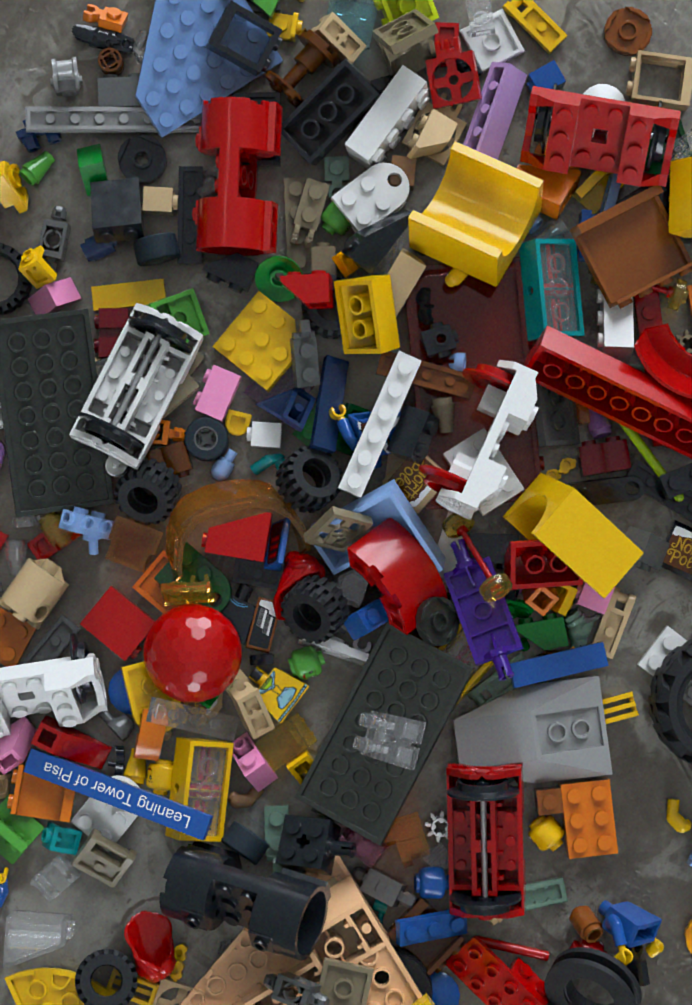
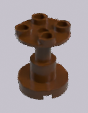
M306 28L298 35V39L304 45V48L294 58L296 64L282 79L271 70H267L264 75L270 82L269 86L275 92H283L287 95L288 102L295 108L303 102L301 96L294 90L307 73L313 75L322 63L334 69L341 61L335 51L332 54L329 52V44L312 30L309 29L307 31Z

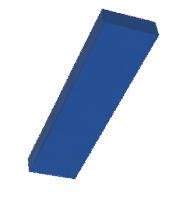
M597 642L510 663L511 669L514 672L511 681L513 688H518L609 666L604 643Z

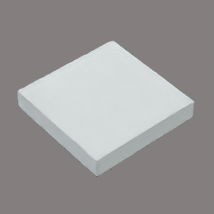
M503 9L459 31L468 50L474 51L476 65L481 67L483 74L489 71L492 62L505 63L523 54L525 51Z

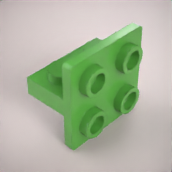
M7 796L0 804V855L9 863L14 864L43 831L44 826L33 817L10 814L11 809L7 808L9 797Z

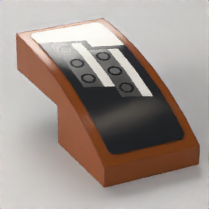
M258 597L245 648L269 654L278 622L273 607V600Z

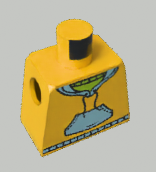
M257 666L248 677L260 686L258 690L267 710L279 723L283 722L310 686L277 667H274L271 673L267 674Z

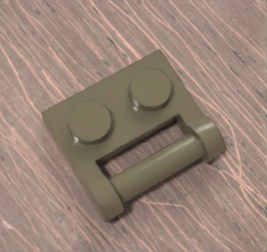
M94 828L86 842L72 859L71 865L114 888L134 861L137 851L122 847L101 835V831ZM97 843L124 859L120 862L96 849L94 845Z

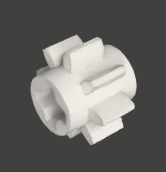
M441 811L440 815L436 817L433 813H430L431 822H425V826L431 827L427 836L429 837L434 834L437 842L440 841V837L445 836L448 839V819L444 817V812ZM435 822H446L444 824L445 830L442 832L439 829L435 831Z

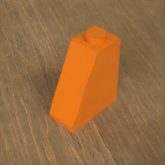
M519 164L517 169L544 180L540 213L557 220L578 188L581 171L568 169V173L564 174L542 170L531 165Z

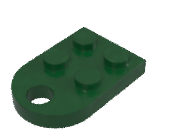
M187 541L154 577L158 583L182 604H201L223 612L229 605L232 597V587L228 578ZM214 593H219L222 596V603L218 607H213L210 604V597Z

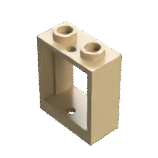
M638 50L635 57H631L629 72H633L632 81H628L626 86V95L629 96V102L658 107L659 100H661L663 108L686 112L690 106L692 92V58ZM641 64L682 69L678 100L637 95Z

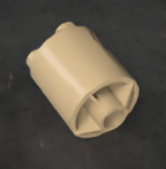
M28 558L0 598V605L9 611L12 608L13 616L22 622L27 620L28 624L39 630L69 587V584L64 581L63 569L48 558L39 560Z

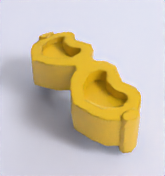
M572 458L562 459L559 470L550 469L546 475L560 480L562 474L566 475L570 470L575 469L577 461Z
M186 943L178 944L174 948L177 962L170 975L174 982L183 977L182 971L185 968L183 961L187 958L186 952L189 949Z

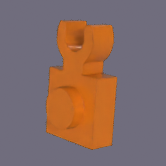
M88 4L87 11L84 10L83 21L89 23L97 22L98 27L121 33L128 21V13L114 7L109 8L105 6L104 10L95 5Z

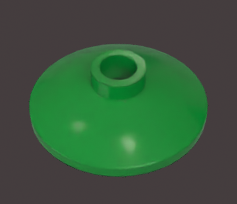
M272 256L263 260L258 266L255 273V283L258 290L270 300L276 302L289 301L295 296L284 287L276 274L282 273L286 276L288 272L302 273V270L295 261L288 257Z

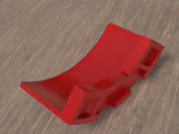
M668 323L645 328L634 345L641 363L648 373L662 386L678 395L692 399V354L685 351V348L676 340Z
M387 518L347 548L350 567L362 575L371 587L376 584L382 593L380 600L386 610L389 624L404 634L408 635L416 628L417 610L424 600L430 597H444L448 599L440 574L429 555L419 542L394 519Z

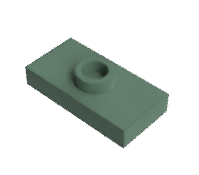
M562 876L526 884L525 911L568 902Z

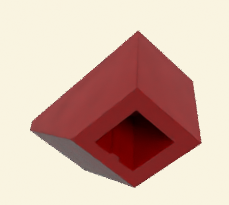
M314 270L311 271V274L288 272L286 276H280V281L284 287L308 309L333 308V279L326 271Z

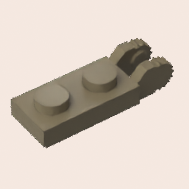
M306 178L292 223L294 227L289 243L295 244L297 242L300 228L308 230L304 240V248H310L314 233L319 225L330 187L329 184Z

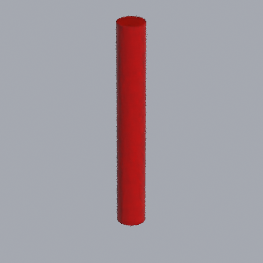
M477 935L491 949L548 961L549 951Z

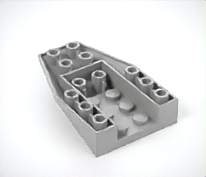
M590 675L518 687L452 720L458 764L471 766L523 764V781L530 783L613 774L599 676Z

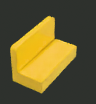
M595 171L574 192L573 197L586 210H592V214H596L600 210L608 177L612 173Z

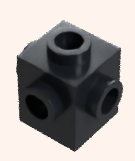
M443 322L429 325L430 330L421 332L420 336L427 358L438 356V359L453 355L452 351L456 350V343H459L456 329H451L450 324L443 325ZM437 338H443L445 342L439 343Z

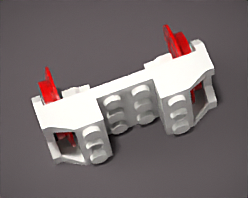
M499 360L496 367L487 364H477L475 369H463L462 375L464 378L485 391L477 410L494 419L476 459L457 452L449 471L430 465L419 466V471L426 476L424 483L439 493L436 502L448 511L470 520L474 512L486 505L493 496L497 498L498 494H500L508 478V475L504 474L507 467L492 460L498 451L499 443L506 430L519 436L521 431H527L531 422H533L538 411V407L535 406L537 401L535 381L538 374L537 371L517 362Z

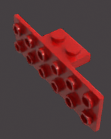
M474 936L465 943L455 956L451 955L446 959V966L485 1005H547L548 1003L544 987L545 981H542L528 964L518 957L508 967L478 936Z

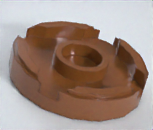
M634 7L615 10L607 18L604 27V39L608 47L615 53L623 56L636 55L638 50L643 51L649 44L652 36V28L648 16L640 9Z

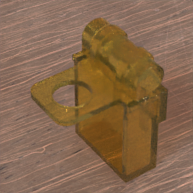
M296 713L288 720L285 719L282 723L275 726V729L255 742V745L273 771H276L318 741L314 736V732L309 729L304 722L305 719L299 713Z

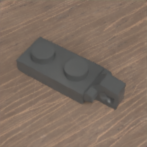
M295 319L296 333H292V338L290 339L294 386L302 388L320 385L315 331L311 330L309 319Z

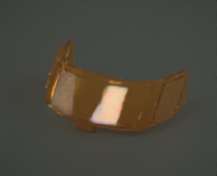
M235 479L203 486L185 495L177 502L170 515L169 524L166 527V556L170 562L174 582L179 581L183 577L182 560L186 539L196 526L211 517L240 510L266 508L287 517L291 521L300 554H306L311 549L310 544L305 543L303 536L307 530L296 511L290 508L291 504L289 502L286 504L283 501V497L279 495L271 484L260 480Z

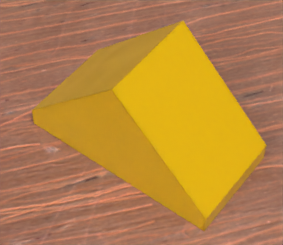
M306 749L286 764L287 769L300 785L314 759Z

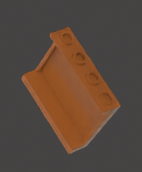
M652 186L570 229L609 308L618 305L621 309L633 302L631 297L638 294L642 298L653 292L652 286L659 284L661 288L674 281L673 275L679 273L680 277L692 271V260L680 237L669 233V215L658 196L664 192L661 186Z

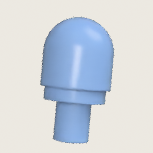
M229 448L224 457L220 456L217 458L211 468V475L215 480L224 481L230 476L235 465L232 462L238 453Z

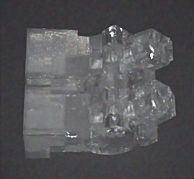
M376 711L361 713L359 724L360 726L367 727L365 737L358 735L355 737L353 748L370 758L409 770H415L420 748L411 745L412 743H422L426 722Z

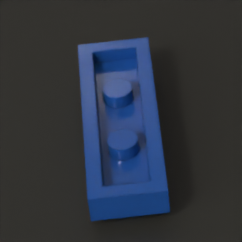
M450 910L395 920L396 944L400 947L468 934L467 918L451 915Z

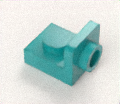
M48 822L47 827L43 829L41 834L42 846L50 851L76 855L83 831Z

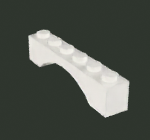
M398 351L338 489L358 498L362 497L421 364V360Z

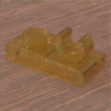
M208 574L204 575V581L197 582L195 575H192L188 583L174 581L161 584V594L165 606L214 602V592Z

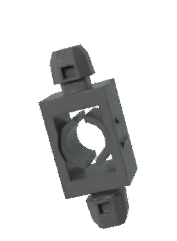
M60 206L53 208L51 214L53 220L44 219L39 246L41 245L44 248L42 258L45 259L55 272L57 268V263L55 262L65 261L71 226L63 222L66 221V209ZM54 230H56L57 235L60 236V241L56 246H53L54 251H52L48 240L51 236L55 235Z
M362 867L354 868L351 875L355 881L363 883L360 891L391 907H398L399 902L400 905L407 908H413L417 900L415 895L409 891L405 892L408 886L407 883L378 868H370L369 871Z
M291 972L278 973V975L267 974L264 978L263 983L265 987L273 991L271 998L284 1004H329V998L320 993L322 985ZM296 986L298 988V993L303 995L296 997L294 990H292L291 987Z

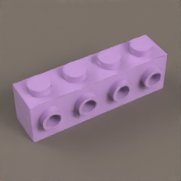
M491 63L481 92L482 100H478L463 145L498 160L527 74L510 63Z

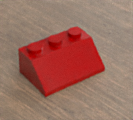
M539 540L509 542L504 555V580L510 590L583 585V580Z

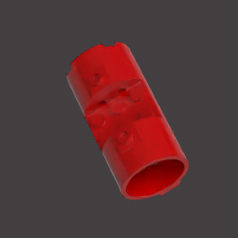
M245 97L211 98V103L209 104L208 101H202L201 126H199V133L196 134L195 143L199 152L216 157V167L219 169V174L214 185L218 197H206L196 200V207H193L192 218L195 225H197V251L218 255L238 253L243 256H260L276 253L278 204L273 201L256 199L257 160L270 158L274 155L280 156L282 106L279 103L262 100L260 105L257 104V101Z

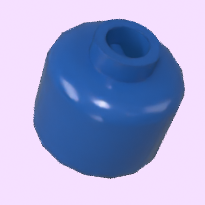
M421 867L418 873L414 874V891L422 899H441L444 897L446 890H449V875H445L442 867Z

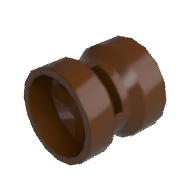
M106 48L99 53L98 64L104 74H116L119 76L123 72L124 62L118 50Z

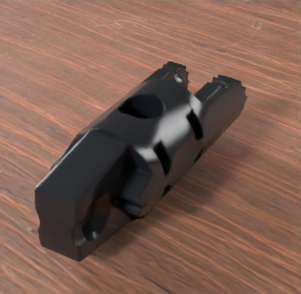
M75 24L72 28L75 38L88 43L90 47L98 49L114 48L119 53L132 54L135 43L132 37L96 25L91 27Z

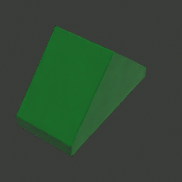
M101 144L77 149L79 170L87 196H91L90 182L109 180Z

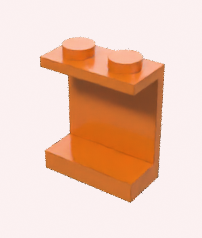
M19 764L18 770L13 769L11 784H15L14 794H9L7 808L11 809L10 814L71 822L75 791L23 772L24 765Z

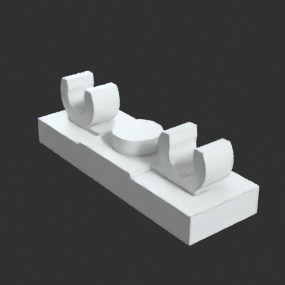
M333 636L328 641H322L320 644H316L314 641L307 643L305 639L298 640V644L304 646L312 645L318 651L321 650L323 653L364 667L370 655L368 652L371 649V642L367 643L365 649L358 648L359 639L353 641L352 648L344 644V640Z

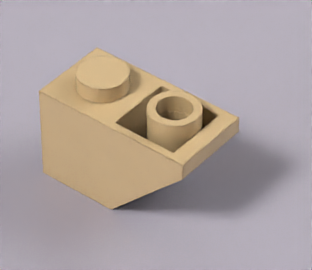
M432 109L428 116L423 115L416 127L420 130L418 134L414 133L407 146L411 148L407 157L412 159L441 153L450 142L458 123Z

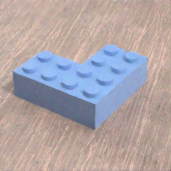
M394 479L341 508L371 516L372 526L377 527L387 518L394 519L424 548L438 572L444 570L446 557ZM335 518L330 524H340L343 520ZM353 523L348 529L354 530L358 524ZM338 529L334 532L338 533L341 532L343 529ZM321 532L319 536L325 538L329 533ZM314 545L334 575L350 567L347 550L340 552Z

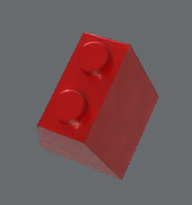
M265 512L209 527L208 533L203 532L201 547L205 548V553L265 562L273 514Z

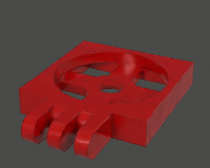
M459 36L453 37L454 47H451L449 38L444 39L445 49L443 50L441 41H435L437 58L425 60L433 109L482 100L474 51L462 52ZM461 59L470 66L471 71L459 72L456 60ZM446 62L448 73L445 77L435 79V70L441 63ZM453 75L458 77V83L455 85L450 83V77ZM473 81L471 90L462 98L461 87L464 83ZM448 87L451 90L452 100L447 101L438 95L437 89Z

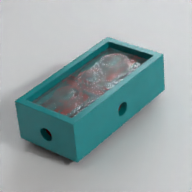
M532 239L522 243L519 248L528 341H537L547 325L572 338L585 336L575 240Z

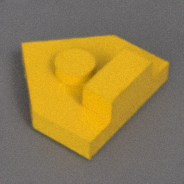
M1 161L0 203L4 208L14 205L19 214L26 212L29 195L26 187H22V181L19 176L20 168L17 164L13 163L10 165L7 161Z

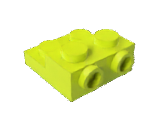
M373 0L376 9L383 12L382 26L414 9H417L431 21L439 18L433 0Z

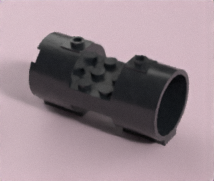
M194 841L193 844H188L187 847L181 846L174 853L163 876L164 879H167L165 893L160 892L159 897L160 909L165 916L183 921L192 929L199 928L205 931L217 929L223 921H226L231 926L239 925L249 930L251 946L261 952L268 951L274 954L276 952L300 961L305 960L312 953L321 936L327 916L328 901L331 898L327 881L283 868L281 872H273L267 878L241 870L242 865L239 853L201 841Z

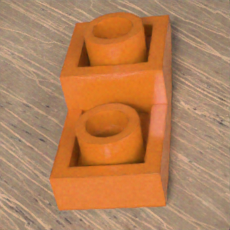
M142 709L133 758L152 761L159 760L168 712Z

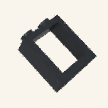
M231 0L222 13L205 48L257 76L261 71L265 73L271 63V59L268 58L271 51H277L283 38L279 37L282 29ZM235 14L272 34L257 64L220 43Z

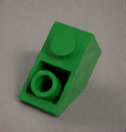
M556 613L545 614L542 616L543 620L533 621L532 617L519 619V624L515 625L520 635L542 650L569 646L563 616L557 617Z

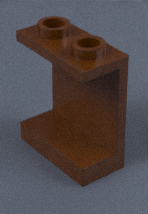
M419 896L413 908H408L398 919L438 911L427 900ZM395 922L387 930V935L394 941L396 940ZM463 935L403 947L422 962L426 972L431 976L433 972L439 973L447 964L445 960L451 954L455 956L461 950L464 937Z

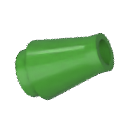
M45 150L39 156L23 164L19 174L29 185L39 184L50 166L55 162V159Z

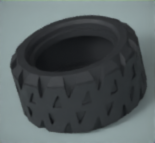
M691 639L682 646H677L663 659L661 667L656 669L650 684L651 696H648L649 714L654 723L652 725L659 739L669 748V751L692 765V732L683 715V696L688 683L692 679Z

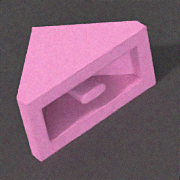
M71 277L46 284L28 298L35 315L55 313L82 300Z

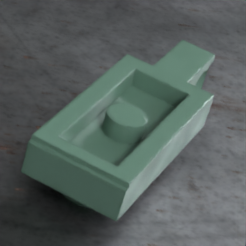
M264 805L265 842L269 844L265 856H267V862L273 861V872H281L283 869L282 866L275 862L285 814L289 815V805Z

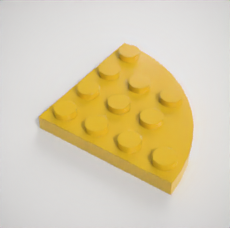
M42 967L19 971L4 978L16 1005H84L76 991V972ZM91 979L92 987L96 993L102 996L112 995L105 986Z

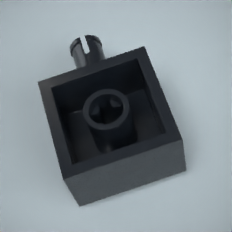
M285 814L275 863L289 870L331 876L335 856L354 858L355 853L351 852V850L356 851V844L354 842L338 841L341 827L331 820Z

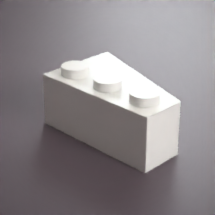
M597 289L596 303H600V311H597V325H599L597 348H599V351L628 365L634 349L633 302L621 309L618 305L609 308L601 290Z

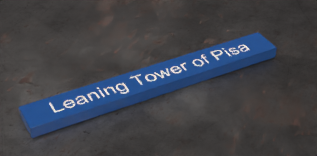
M31 748L23 771L200 840H206L213 816L36 748Z

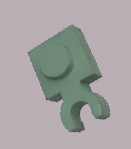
M348 156L324 157L325 183L332 182L328 191L329 199L333 196L334 190L344 188L342 182H349Z

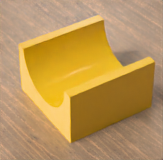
M455 141L450 148V157L444 177L432 201L422 213L413 210L408 217L409 248L497 287L541 212L544 180Z
M540 473L503 516L527 540H539L604 599L644 553L575 488L543 473Z

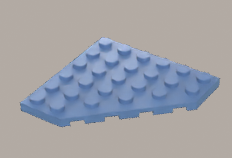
M231 0L154 1L135 98L161 138L201 114L203 100L208 101L209 104L211 103V98L228 97L264 74L261 71L260 74L254 76L205 48L222 13ZM232 0L253 12L246 0ZM235 14L220 43L257 64L270 38L265 30ZM271 51L268 57L271 59V63L267 70L283 62L278 51Z

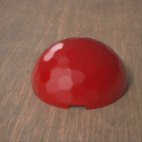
M183 604L164 612L152 624L143 647L144 665L154 685L170 698L187 703L204 702L222 694L233 683L242 660L241 641L233 624L221 612L201 604Z

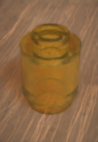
M51 512L39 520L40 529L53 547L59 546L61 549L72 541L71 536L73 532L58 528L61 515Z

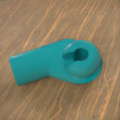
M281 453L264 455L253 463L250 468L255 475H259L272 465H275L276 469L279 470V466L285 460V456Z

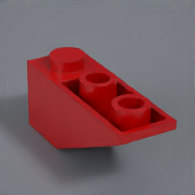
M48 715L40 722L31 741V744L53 755L98 769L103 768L112 749L111 746L72 727H59L57 720Z

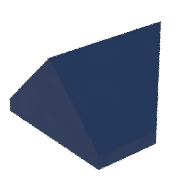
M294 387L255 405L294 430L301 432L316 398L303 389Z

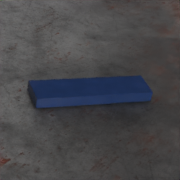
M326 355L323 359L310 448L330 454L336 451L339 431L337 426L338 420H334L329 416V409L333 407L336 414H341L338 406L340 404L343 405L349 361Z

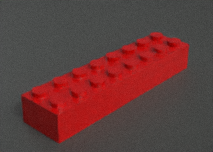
M548 325L528 353L524 366L538 372L535 378L537 384L692 459L691 398L678 395L662 386L652 376Z

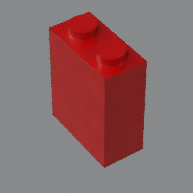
M110 586L81 621L80 625L120 658L128 661L129 658L134 660L142 651L140 645L146 639L152 624L156 620L117 588Z

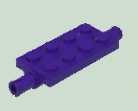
M458 539L461 549H459L456 541L450 544L457 561L456 567L443 575L473 659L477 666L493 661L499 681L507 680L504 669L510 679L514 676V672L511 669L507 655L524 648L499 580L493 586L485 583L487 578L477 561L471 558L464 539ZM489 556L483 558L492 576L495 575L497 577L491 558Z

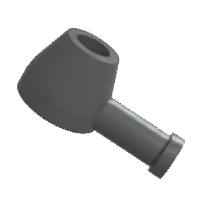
M109 711L98 713L122 742L130 736L135 725L128 716L123 714L114 718Z

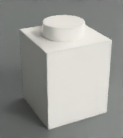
M252 421V427H247V441L251 442V447L281 449L282 423Z

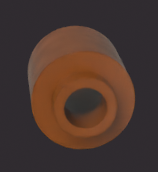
M578 906L572 910L569 921L579 936L588 943H593L600 939L603 935L602 924L589 906Z

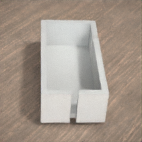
M402 65L346 141L345 146L349 157L366 169L375 164L384 163L387 158L385 153L390 148L394 149L401 140L400 134L404 129L408 130L415 121L414 115L419 109L423 110L428 104L430 98L428 97L427 81Z

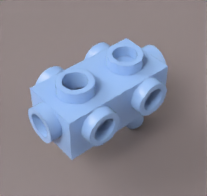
M75 506L73 511L63 509L58 528L83 534L82 540L88 541L89 554H99L98 540H110L115 521L105 519V513L93 510L91 515H89V510Z

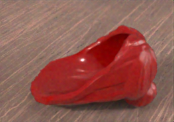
M296 550L288 552L285 556V569L280 577L273 599L276 619L285 620L281 616V611L283 610L281 603L284 601V596L301 579L307 576L312 577L313 575H319L320 579L325 577V568L315 557L309 554H300Z
M141 911L135 914L125 926L124 937L133 954L136 964L135 969L138 975L150 982L158 983L172 974L177 962L172 940V924L166 916L159 913Z

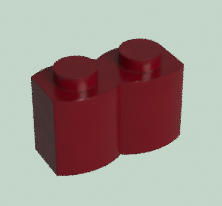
M620 436L605 438V443L596 444V440L581 442L582 446L576 448L581 477L631 469L627 439L620 440Z

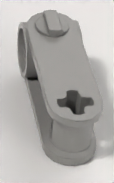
M72 57V60L61 61L51 59L53 78H50L56 95L65 97L79 94L83 81L82 76H79L76 57Z

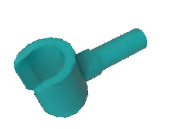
M375 899L372 909L378 911L377 917L382 924L387 904Z

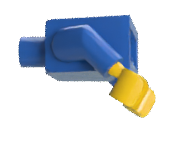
M605 900L601 903L598 912L605 916L602 927L612 935L614 945L619 950L614 955V958L626 966L633 960V954L625 946L632 948L649 942L651 943L645 949L651 958L663 951V943L656 939L662 922L661 918L628 901L612 904Z

